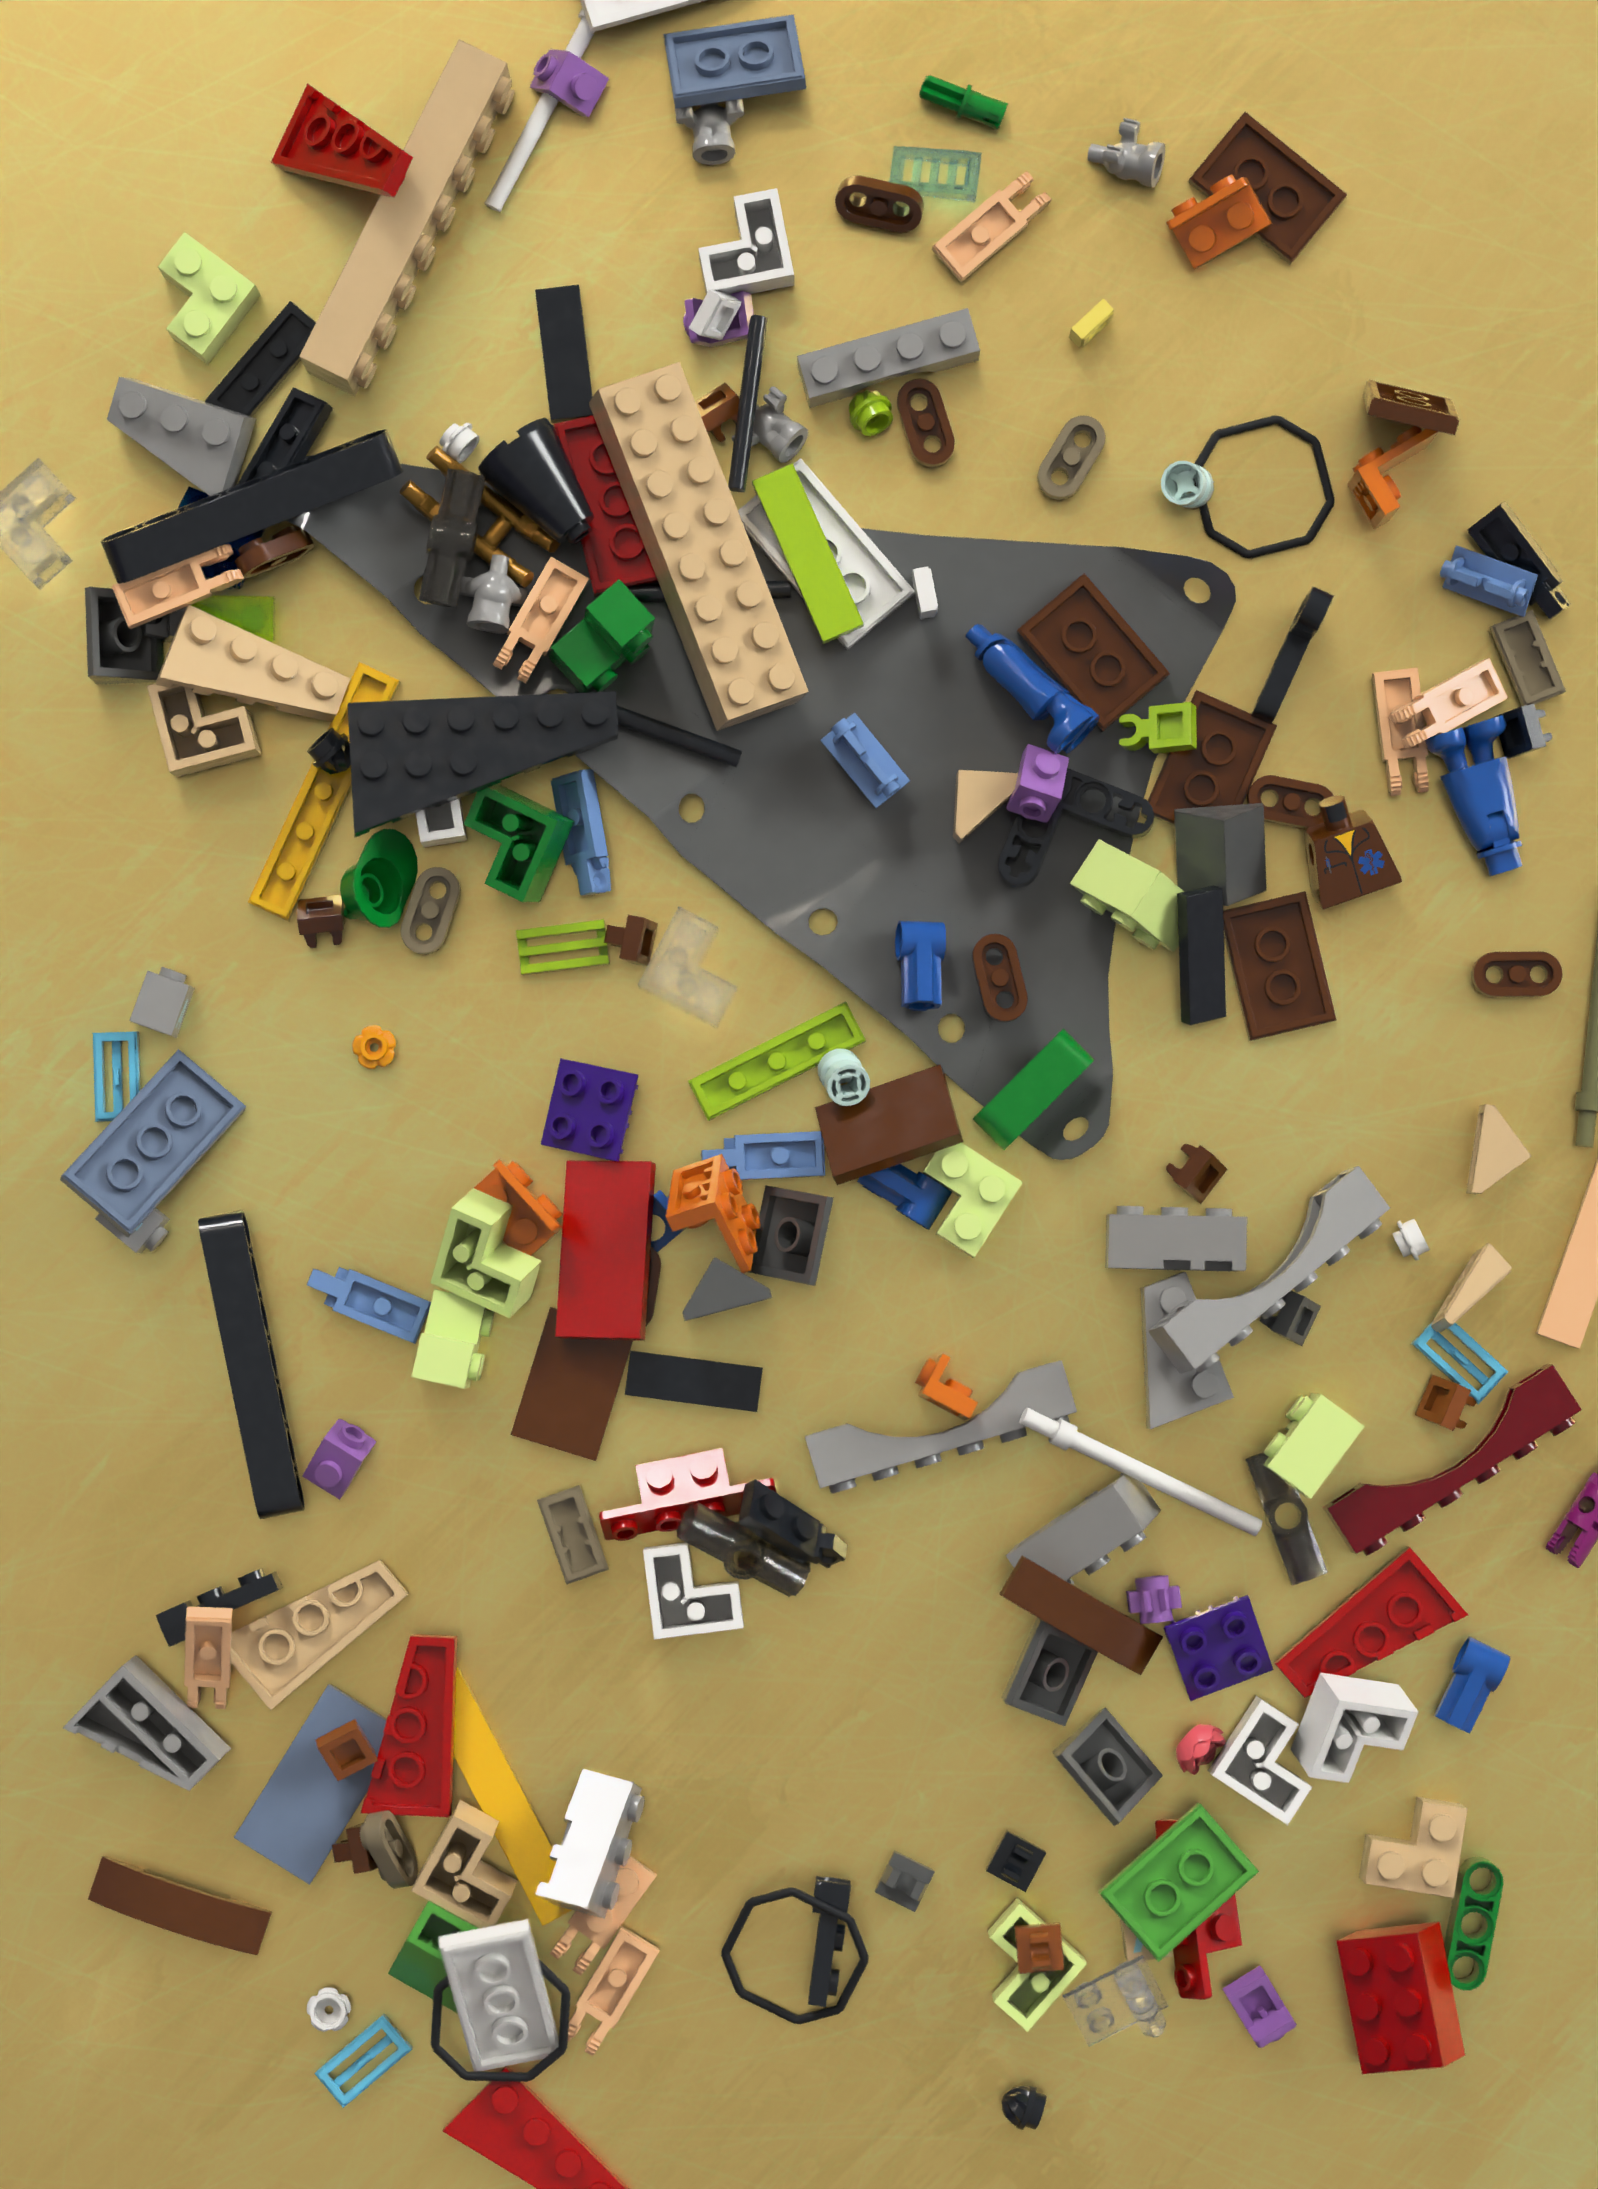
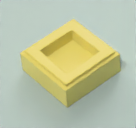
M1103 298L1071 328L1069 338L1079 348H1083L1111 322L1114 309Z

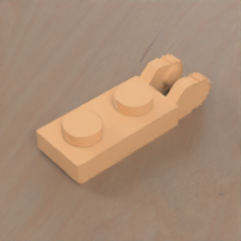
M1028 172L1019 176L1003 191L1000 189L996 191L932 247L934 253L960 282L964 281L1026 228L1028 222L1051 202L1052 199L1046 192L1037 195L1020 212L1010 202L1030 187L1034 179Z
M229 543L132 581L114 584L112 589L129 629L213 596V592L222 591L242 582L244 577L239 569L228 570L221 575L206 580L201 568L227 560L234 553Z
M550 557L507 632L509 637L493 665L502 670L510 661L513 649L518 641L530 647L533 651L528 660L523 662L518 671L519 676L517 678L526 684L541 656H546L589 578Z
M1487 658L1414 697L1415 701L1400 707L1389 714L1394 724L1407 721L1414 714L1422 712L1427 726L1413 730L1401 739L1406 749L1432 736L1450 731L1504 701L1508 696L1490 658Z
M1418 668L1373 673L1372 681L1382 761L1386 762V776L1390 796L1401 795L1402 778L1399 772L1398 760L1413 759V780L1417 792H1428L1429 782L1426 757L1429 754L1425 740L1406 749L1401 741L1407 733L1425 727L1422 712L1414 714L1407 721L1394 724L1389 714L1400 707L1415 701L1414 697L1421 694Z
M187 1607L184 1686H188L187 1707L198 1708V1703L201 1699V1687H215V1709H226L227 1688L230 1686L232 1608Z
M630 1855L625 1866L620 1865L615 1883H619L620 1888L614 1908L612 1910L607 1909L605 1919L575 1911L568 1921L569 1927L550 1954L557 1959L563 1956L570 1948L571 1941L580 1931L592 1940L586 1951L582 1952L575 1961L573 1971L581 1976L600 1948L605 1949L657 1874Z
M621 1926L576 2002L575 2006L577 2009L569 2020L568 2042L577 2034L586 2013L601 2021L596 2031L592 2032L586 2043L585 2052L594 2056L610 2027L614 2029L658 1955L659 1948Z

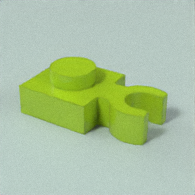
M1192 702L1149 706V719H1141L1135 714H1125L1119 717V723L1124 727L1136 726V732L1131 738L1119 739V745L1126 750H1139L1147 742H1149V750L1154 754L1197 749L1196 706Z

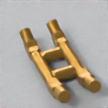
M438 445L429 452L426 459L439 469L441 474L461 490L463 489L461 494L450 508L446 510L444 506L432 496L426 494L411 480L402 486L399 493L414 505V508L423 516L440 526L477 554L489 566L494 554L509 557L507 575L516 583L527 587L532 582L534 573L516 562L514 558L507 555L501 549H497L498 545L512 527L524 538L534 544H538L550 553L555 552L560 543L554 540L525 514L474 477L470 471L464 468L458 461L452 459ZM477 501L498 516L483 537L462 522L463 518Z

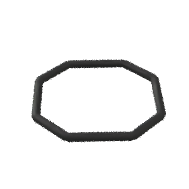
M1273 415L1216 430L1212 433L1194 463L1203 467L1218 440L1222 437L1278 424L1312 444L1326 502L1306 536L1248 550L1214 530L1207 503L1199 507L1207 535L1244 558H1255L1309 544L1314 540L1334 506L1335 497L1320 441L1314 435L1281 416Z
M791 1887L752 1897L746 1901L721 1953L735 1992L740 1998L793 2024H803L841 2013L846 2007L869 1959L856 1922L850 1914L797 1888ZM790 1896L846 1922L860 1957L837 2004L802 2015L791 2013L744 1990L730 1955L754 1906Z
M539 1960L543 1976L562 1993L558 2047L527 2073L469 2072L440 2046L442 1993L450 1985L448 1976L436 1985L433 1992L431 2047L460 2078L467 2081L527 2082L536 2078L565 2053L568 2042L571 1993L569 1988L541 1960Z

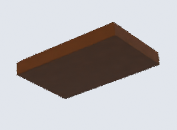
M1246 112L1242 114L1188 181L1208 198L1213 195L1209 187L1231 174H1233L1236 180L1246 177L1272 222L1270 226L1254 234V236L1290 265L1347 196L1343 190Z
M1373 380L1366 382L1363 399L1367 415L1456 435L1459 418L1451 399Z
M1085 573L1017 630L1020 637L1061 685L1070 691L1069 694L1081 704L1092 708L1099 715L1100 718L1096 726L1102 732L1170 675L1169 671Z
M1196 690L1191 702L1196 706L1197 749L1168 753L1148 799L1153 808L1154 818L1175 826L1174 809L1243 804L1277 725L1265 722L1252 716L1251 713Z
M1306 891L1223 910L1224 939L1249 1041L1336 1021Z
M941 1065L870 1088L866 1097L852 1106H842L832 1101L815 1107L832 1176L837 1185L963 1142L948 1084Z
M550 1307L511 1435L596 1461L633 1340L555 1337L557 1309Z

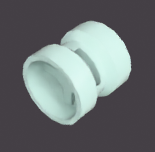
M1177 461L1170 464L1164 471L1161 478V489L1164 496L1170 502L1186 508H1198L1205 505L1211 498L1214 491V481L1211 474L1204 467L1188 461Z
M834 1049L821 1058L817 1073L829 1097L835 1103L842 1106H852L866 1097L870 1090V1079L868 1073L862 1067L859 1058L852 1051Z

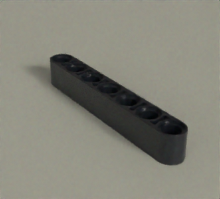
M387 429L379 430L116 532L102 539L101 544L117 583H125L400 475L403 470Z
M238 1210L199 1218L200 1238L258 1516L260 1519L303 1511L305 1509L303 1492L244 1211Z

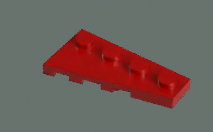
M307 84L271 163L283 171L395 198L399 187L405 179L413 157Z
M1407 1547L1276 1660L1274 1664L1298 1692L1306 1698L1312 1695L1320 1673L1347 1677L1357 1670L1393 1654L1394 1651L1468 1616V1614L1410 1547Z
M417 1634L410 1636L395 1689V1697L383 1731L384 1735L377 1756L378 1761L374 1763L371 1774L372 1778L360 1813L369 1814L389 1810L393 1815L450 1817L452 1815L458 1636Z
M505 2066L500 2072L513 2071L508 2066ZM490 2081L442 2130L537 2189H629L524 2082Z

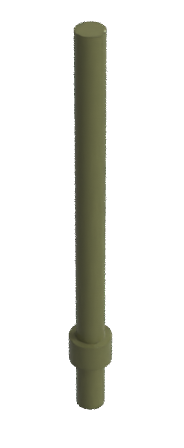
M1598 931L1581 1092H1576L1575 1110L1579 1111L1575 1146L1593 1148L1596 1115L1598 1113Z

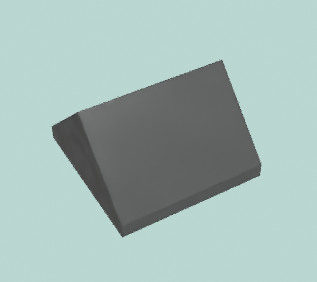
M86 587L88 677L96 684L156 682L164 663L163 640L143 636V626L145 624H158L160 618L129 629L113 589Z
M1263 803L1174 809L1177 886L1186 892L1213 885L1223 888L1224 906H1229L1267 891Z
M766 1185L759 1215L761 1226L756 1232L757 1253L753 1254L752 1270L749 1273L815 1286L833 1198Z
M714 1257L682 1313L684 1320L687 1321L770 1299L772 1295L769 1288Z
M1037 1617L1001 1698L1004 1703L1065 1726L1098 1652Z
M1106 1707L1053 1751L1057 1760L1113 1826L1120 1823L1163 1776Z

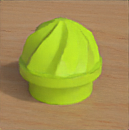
M865 390L862 393L856 394L849 404L850 422L855 429L861 430L866 436L879 434L887 429L893 421L892 405L889 399L882 396L878 391L871 392Z

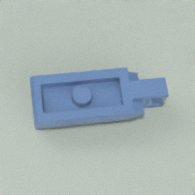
M584 769L552 778L551 785L556 812L575 821L563 847L565 865H571L575 875H577L580 895H596L611 891L610 869L608 868L609 858L607 857L608 851L594 771L592 769Z
M821 1131L734 1135V1138L723 1139L724 1149L701 1151V1161L722 1154L729 1169L735 1168L741 1180L825 1176L824 1141Z
M339 1267L335 1276L313 1269L307 1282V1286L328 1294L324 1304L332 1307L333 1311L414 1344L417 1342L430 1310V1301L352 1269L348 1271Z

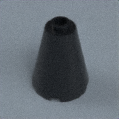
M547 418L538 419L517 430L516 432L520 437L507 444L504 440L484 458L478 470L485 482L558 543L569 541L573 545L591 532L592 528L589 524L594 519V515L554 426L551 425Z

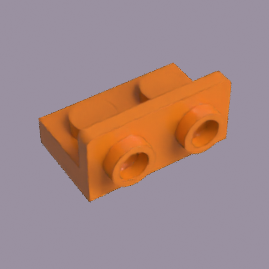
M1233 174L1209 187L1213 195L1199 203L1192 197L1171 210L1174 218L1167 221L1166 224L1170 230H1173L1194 269L1204 265L1272 224L1246 177L1236 180Z
M942 1353L936 1361L931 1358L927 1359L915 1382L922 1386L918 1396L964 1421L970 1419L978 1402L970 1398L973 1390L950 1378L946 1380L945 1384L939 1382L951 1357Z

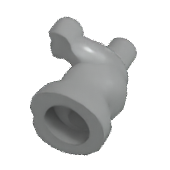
M743 99L725 101L726 108L719 106L717 102L703 104L694 112L692 106L675 109L676 122L685 124L688 128L693 129V158L697 162L706 165H716L728 162L734 157L735 146L731 138L730 125L735 123L737 118L744 116Z
M1128 118L1123 119L1124 122H1121L1119 126V134L1122 135L1119 144H1107V147L1093 143L1090 145L1087 156L1088 161L1104 164L1108 172L1115 174L1123 180L1134 179L1152 188L1157 185L1164 164L1165 144L1161 142H1151L1148 145L1137 144L1140 122Z
M772 386L769 389L770 393L768 395L765 394L763 397L767 404L761 407L756 405L751 446L761 443L771 451L772 455L779 462L785 463L791 460L803 447L808 436V429L800 423L792 421L783 413L787 396Z
M494 554L492 555L489 572L475 578L461 577L458 594L474 597L472 610L468 615L466 623L469 627L491 633L505 634L510 627L509 613L511 605L523 606L527 599L528 591L518 587L507 575L509 557Z

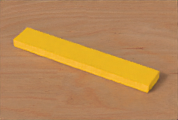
M359 662L345 691L338 713L330 723L328 730L334 728L339 735L345 733L349 741L348 703L392 701L400 681ZM311 764L250 895L249 904L288 922L290 921L298 900L305 889L351 790V765L346 771L329 774Z
M456 1667L454 1758L482 1812L499 1821L494 1834L542 1926L572 1911L571 1909L553 1905L536 1895L539 1883L549 1884L556 1865V1861L550 1859L553 1846L459 1667Z

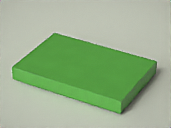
M1197 1803L1099 1890L1098 1893L1159 1962L1259 1871L1200 1803Z

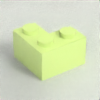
M184 232L158 266L166 280L190 297L166 329L176 342L208 365L261 295L254 283Z
M1098 839L1070 882L1073 887L1083 894L1080 902L1099 915H1103L1106 910L1112 912L1113 914L1110 918L1131 932L1136 929L1132 936L1150 949L1155 950L1159 944L1175 952L1179 946L1177 893L1184 891L1161 871Z
M963 1143L936 1151L922 1172L959 1196L936 1232V1235L972 1258L976 1256L1023 1183Z
M475 1188L451 1208L430 1283L511 1318L531 1298L541 1260L502 1243L513 1205Z
M434 1289L425 1332L420 1335L411 1377L463 1389L469 1388L471 1381H480L485 1355L479 1354L478 1349L481 1336H490L495 1312L487 1310V1308L452 1292Z
M1311 1393L1309 1397L1301 1395L1286 1414V1417L1291 1420L1285 1428L1288 1430L1287 1434L1284 1435L1278 1432L1263 1452L1269 1457L1263 1466L1303 1496L1310 1499L1365 1427L1325 1396Z
M1016 1898L988 1930L990 1939L1017 1962L1014 1926L1044 1924L1045 1922L1022 1901ZM1063 1938L1064 1970L1019 1974L1017 1965L992 1994L994 2003L1027 2032L1087 1965L1084 1956Z

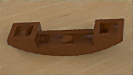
M1023 1555L999 1593L1031 1614L1139 1675L1144 1671L1163 1636L1108 1606Z
M106 1856L101 1858L88 1900L145 1923L210 1944L253 1955H258L272 1914L271 1911L232 1898L227 1900L146 1873L145 1869Z

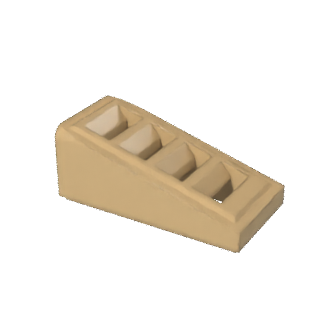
M1486 1244L1472 1255L1434 1318L1431 1327L1436 1332H1442L1452 1326L1511 1272L1510 1269L1512 1267L1491 1244Z

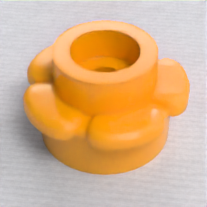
M377 1025L365 1027L362 1030V1034L354 1038L352 1044L353 1053L359 1057L358 1062L365 1068L385 1067L392 1062L395 1056L393 1048L396 1047L395 1037L390 1031H383ZM373 1043H377L379 1046L375 1052L370 1049Z

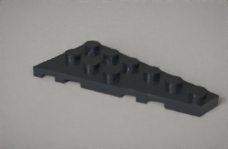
M616 691L348 703L354 838L368 833L373 828L389 822H398L408 818V815L432 806L438 807L499 784L502 780L523 772L526 774L539 769L541 765L565 756L567 758L618 739Z

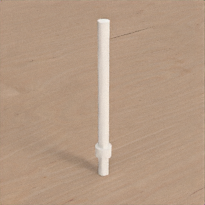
M583 8L578 15L581 21L565 50L570 51L580 59L594 32H590ZM542 93L485 202L486 206L497 212H500L558 103V100L548 93Z
M1028 1407L1021 1415L1019 1421L1021 1425L1049 1437V1443L1063 1450L1072 1448L1253 1536H1256L1262 1527L1263 1521L1078 1432L1077 1426L1061 1418L1055 1421Z

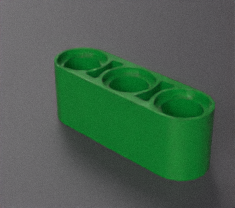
M1063 1028L973 1120L1005 1150L1095 1059Z
M1483 1857L1469 1858L1459 1868L1444 1942L1451 1983L1461 1990H1473L1484 1982L1503 1890L1501 1871L1492 1862ZM1479 1868L1489 1869L1491 1873L1490 1884L1483 1890H1473L1470 1886L1471 1874ZM1471 1912L1480 1913L1483 1918L1481 1929L1474 1934L1463 1933L1461 1929L1463 1918ZM1461 1957H1471L1474 1961V1970L1466 1978H1457L1453 1974V1965Z

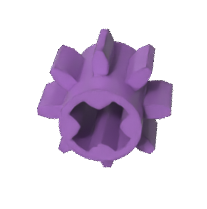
M1168 1575L1136 1578V1590L1126 1591L1128 1611L1130 1614L1139 1613L1140 1624L1172 1621V1609L1182 1608L1180 1586H1169Z

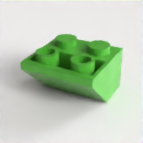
M428 1901L388 1974L433 1999L436 1985L447 1976L439 1947V1937L480 1928ZM449 1985L443 1990L442 2005L458 2013Z

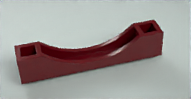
M1546 1364L1508 1389L1502 1410L1490 1431L1473 1451L1454 1466L1432 1477L1408 1484L1381 1486L1359 1483L1323 1506V1509L1350 1551L1357 1554L1363 1550L1364 1554L1368 1556L1386 1545L1389 1541L1385 1535L1396 1528L1401 1527L1403 1532L1425 1520L1426 1517L1423 1511L1438 1503L1443 1508L1463 1495L1460 1488L1475 1479L1480 1484L1501 1471L1498 1463L1513 1455L1515 1460H1518L1538 1447L1535 1440L1548 1431L1553 1436H1556L1574 1425L1576 1421L1573 1415L1582 1409L1554 1365Z

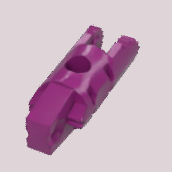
M1595 1472L1587 1480L1584 1489L1580 1491L1571 1505L1570 1511L1566 1513L1546 1545L1548 1551L1556 1555L1560 1554L1567 1543L1570 1542L1577 1529L1582 1530L1573 1548H1571L1567 1560L1569 1564L1576 1568L1583 1564L1598 1540V1474Z

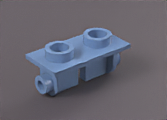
M1458 545L1455 546L1451 561L1446 560L1440 571V577L1445 578L1443 588L1522 617L1525 616L1538 577L1535 573Z
M855 712L847 719L843 718L831 728L832 731L820 740L875 808H878L910 782L909 778Z

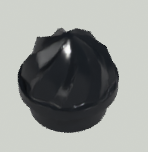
M334 728L326 731L307 751L314 759L312 764L329 774L346 771L351 765L348 736L345 733L339 735Z
M1032 2085L1014 2087L1002 2099L1004 2116L1017 2129L1023 2130L1024 2127L1036 2130L1044 2111L1047 2096L1036 2092V2087Z

